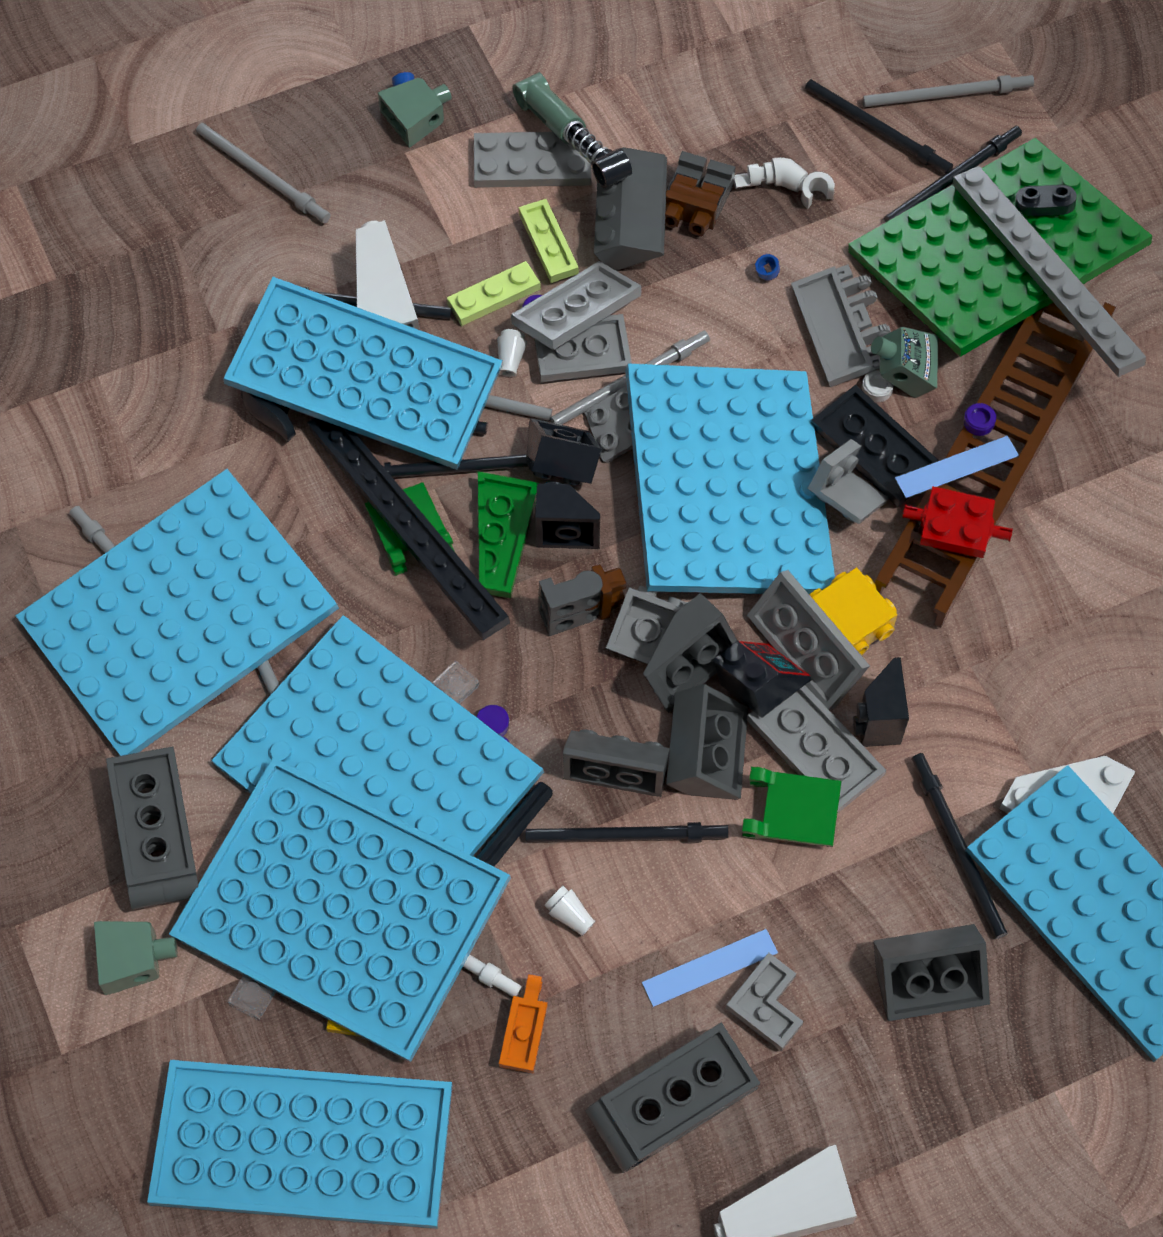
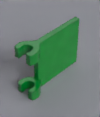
M421 482L402 489L453 549V540L445 529L424 483ZM369 502L365 503L366 510L383 544L395 575L407 572V567L404 563L406 560L402 552L408 549Z
M751 767L750 786L768 787L764 821L744 818L742 837L750 839L767 838L833 847L842 781L779 773L761 767Z

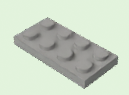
M553 132L474 133L475 188L591 185V164L586 158L581 156L580 152L574 149L573 145L565 144Z
M598 261L512 313V325L554 350L642 295L641 285Z
M789 570L778 574L747 615L777 651L811 676L812 680L806 686L828 710L836 708L870 667Z
M803 686L763 718L754 711L747 716V721L798 775L842 781L838 813L886 773V769L806 686Z

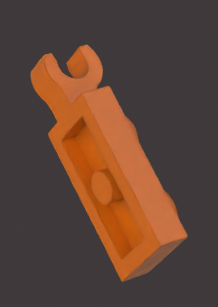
M528 974L524 998L513 996L499 1060V1067L534 1074L548 1002L538 1001L543 983L541 976Z

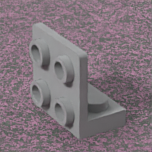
M627 386L585 411L594 439L602 448L601 458L606 463L633 449Z
M850 439L822 460L807 489L816 494L818 499L840 511L848 520L860 524L882 507L888 500V497L852 472L859 461L856 455L861 445Z

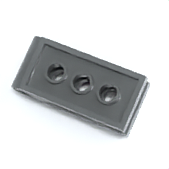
M174 746L106 758L131 909L135 910L190 899L195 889L199 886ZM145 788H152V789H153V790H152L151 792H149V793H141V792H140L141 790H143V789H145ZM150 819L159 820L153 825L145 824ZM157 850L165 852L158 857L150 856L151 853Z
M721 1022L602 1096L598 1101L590 1105L585 1112L622 1173H625L756 1091L760 1081ZM706 1067L713 1068L717 1071L719 1079L715 1082H707L701 1077L700 1071ZM675 1086H682L688 1091L689 1098L685 1101H676L672 1098L670 1090ZM645 1105H652L657 1108L659 1117L652 1121L645 1120L640 1115L639 1110Z

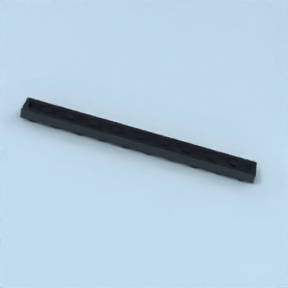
M318 418L307 422L309 430L483 641L510 624L509 616L355 432Z

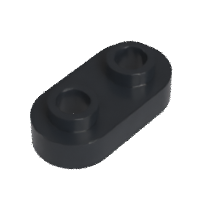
M1067 185L1027 186L1021 188L1016 193L1015 207L1025 216L1065 215L1075 209L1077 194L1073 188Z

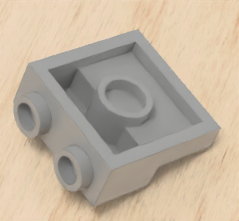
M639 585L638 590L629 587L606 648L648 664L675 613L683 608L686 602L670 596L668 601L656 598V591H647V587Z

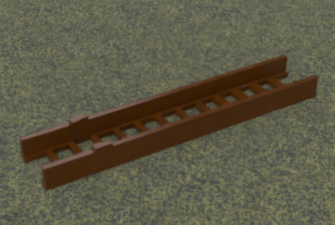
M1054 302L1024 320L977 402L991 406L993 401H996L1038 421L1030 435L996 419L993 430L1025 444L1018 458L1015 457L1001 462L1012 468L1005 482L982 471L967 475V477L999 492L995 498L993 510L994 525H999L1095 352L1085 339L1082 342L1039 322L1043 313H1047L1073 325ZM1105 302L1102 307L1113 317L1116 307ZM1031 334L1075 354L1071 364L1027 345L1026 343ZM1018 357L1063 377L1058 387L1013 367ZM1005 380L1049 399L1050 401L1045 410L1001 390ZM963 426L946 458L965 452L967 447L973 449L986 443L973 438L974 435ZM946 483L943 484V485L937 486V487H939V488H943V489H948V490L960 492V491H958V490H956V489H954V488H952V487L946 485ZM931 489L925 492L917 508L924 509L929 501ZM910 519L875 580L876 590L881 594L883 589L887 588L898 567L944 588L933 612L937 613L934 625L942 628L980 558L974 556L967 557L960 553L920 545L921 534L917 533L921 521ZM913 543L958 564L951 579L949 580L904 558Z

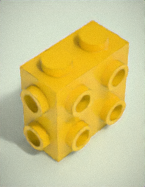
M857 567L849 573L842 572L832 580L831 585L821 590L818 588L809 594L861 656L869 649L870 644L877 639L879 641L887 639L895 630L894 626L898 614L894 604L888 598L884 599L876 590L874 581L868 575H863Z

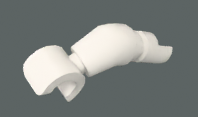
M772 158L771 162L763 163L762 167H759L758 164L747 165V173L736 174L734 177L736 189L761 185L762 181H765L766 184L774 183L775 186H783L795 192L801 190V200L807 209L812 204V191L823 192L826 199L833 200L835 183L828 174L813 172L808 175V172L788 158Z

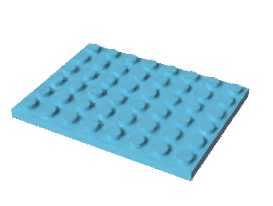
M627 364L625 373L647 591L764 594L778 574L786 570L790 571L808 594L818 588L823 590L831 585L832 580L835 578L825 502L818 499L816 494L807 489L820 466L815 428L811 423L813 414L807 371Z
M226 469L15 616L118 754L122 756L142 751L334 613L339 607L230 471Z
M344 615L212 759L216 767L248 793L252 794L270 761L275 757L471 856L479 850L544 773L542 767Z
M273 757L199 882V887L193 892L169 935L411 1063L511 877L509 874Z

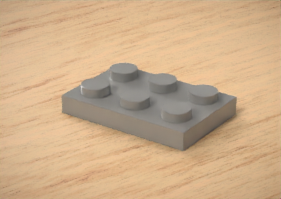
M623 314L607 316L554 350L534 338L541 382L624 373L627 364H632Z

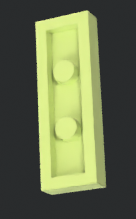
M547 199L519 207V216L550 282L553 283L577 275L579 267Z
M527 261L447 297V304L452 308V312L460 325L463 326L541 290V283Z

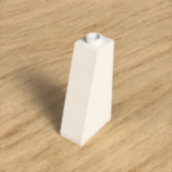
M385 220L381 222L369 221L363 224L361 228L356 229L357 307L412 328L420 329Z
M836 1145L827 1147L720 1211L718 1216L719 1223L714 1224L715 1236L801 1237L852 1224L857 1215Z

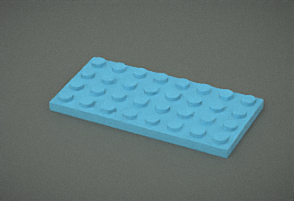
M272 277L224 376V384L457 470L501 370L503 360Z
M1067 765L971 843L965 851L1150 1059L1155 1062L1163 1055V868Z
M170 1060L147 1203L151 1206L438 1229L452 1082Z

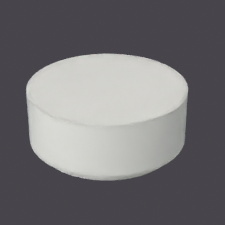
M875 370L864 377L862 391L874 402H883L891 396L894 385L882 378L880 370Z

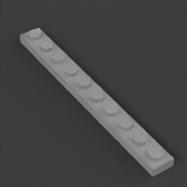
M980 166L953 176V186L1117 377L1145 365L1146 356Z

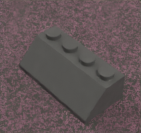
M626 147L620 148L625 152L631 163L632 175L607 188L601 187L597 182L594 254L605 265L616 271L664 256L667 157L664 154Z

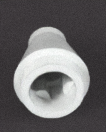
M506 329L501 331V336L497 338L498 359L503 360L499 372L500 375L505 377L516 376L519 363L527 345L523 332Z
M564 886L544 905L550 911L548 913L550 916L575 930L581 936L596 922L589 915L573 890L568 891Z

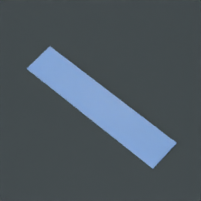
M1005 436L895 477L905 497L908 498L932 489V486L943 485L1015 458L1019 454L1009 437Z
M764 929L643 981L642 984L654 1007L761 961L768 953L775 955L778 951L767 929Z

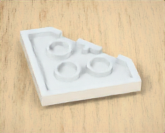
M1107 756L1068 764L1112 813H1114L1135 773L1134 770ZM1067 765L1016 777L999 809L1006 813L1011 812Z

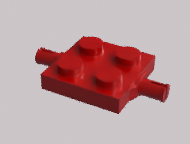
M932 486L929 501L924 509L905 504L902 518L921 521L922 535L920 545L978 558H984L987 543L991 537L1010 542L1013 528L994 525L993 510L995 500Z

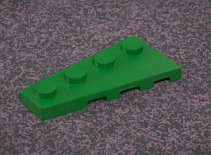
M478 471L479 581L490 595L511 599L536 503L537 482Z

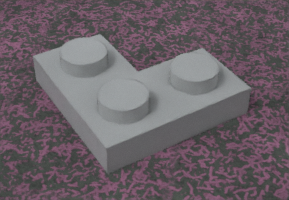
M768 953L727 1003L726 1009L782 1052L801 1028L804 1021L777 1001L795 979L797 973Z

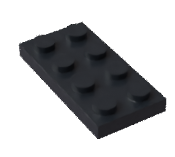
M854 385L811 420L815 431L834 449L837 450L850 439L861 445L856 455L859 461L855 468L897 507L910 497H905L895 477L939 461L857 385Z

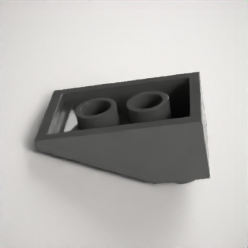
M699 593L675 613L643 675L664 709L669 713L674 709L675 693L703 685L715 675L717 671L713 659L738 640L724 615Z

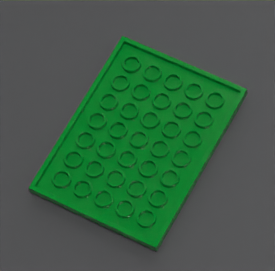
M1036 138L982 167V170L1014 206L1016 193L1023 187L1067 185L1075 190L1077 194L1076 207L1072 212L1065 215L1023 216L1082 284L1097 277L1152 243V235ZM953 184L848 244V252L960 357L1053 303Z

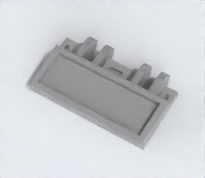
M849 264L837 269L834 266L791 283L830 387L880 369V356L871 352V346H866L872 344L876 337H883L891 332L890 327L886 324L872 327L866 307L876 302L878 298L876 292L868 290L847 298L850 295L865 290L872 283L870 277L866 275L853 278Z

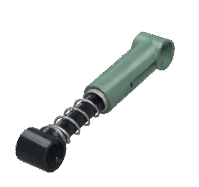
M540 72L513 84V94L521 109L524 111L531 110L565 144L573 145L574 149L580 152L581 156L586 158L591 164L593 174L601 187L607 188L632 175L631 163L625 152L620 148L615 150L603 147L601 141H596L595 135L589 134L585 122L550 89L547 80Z

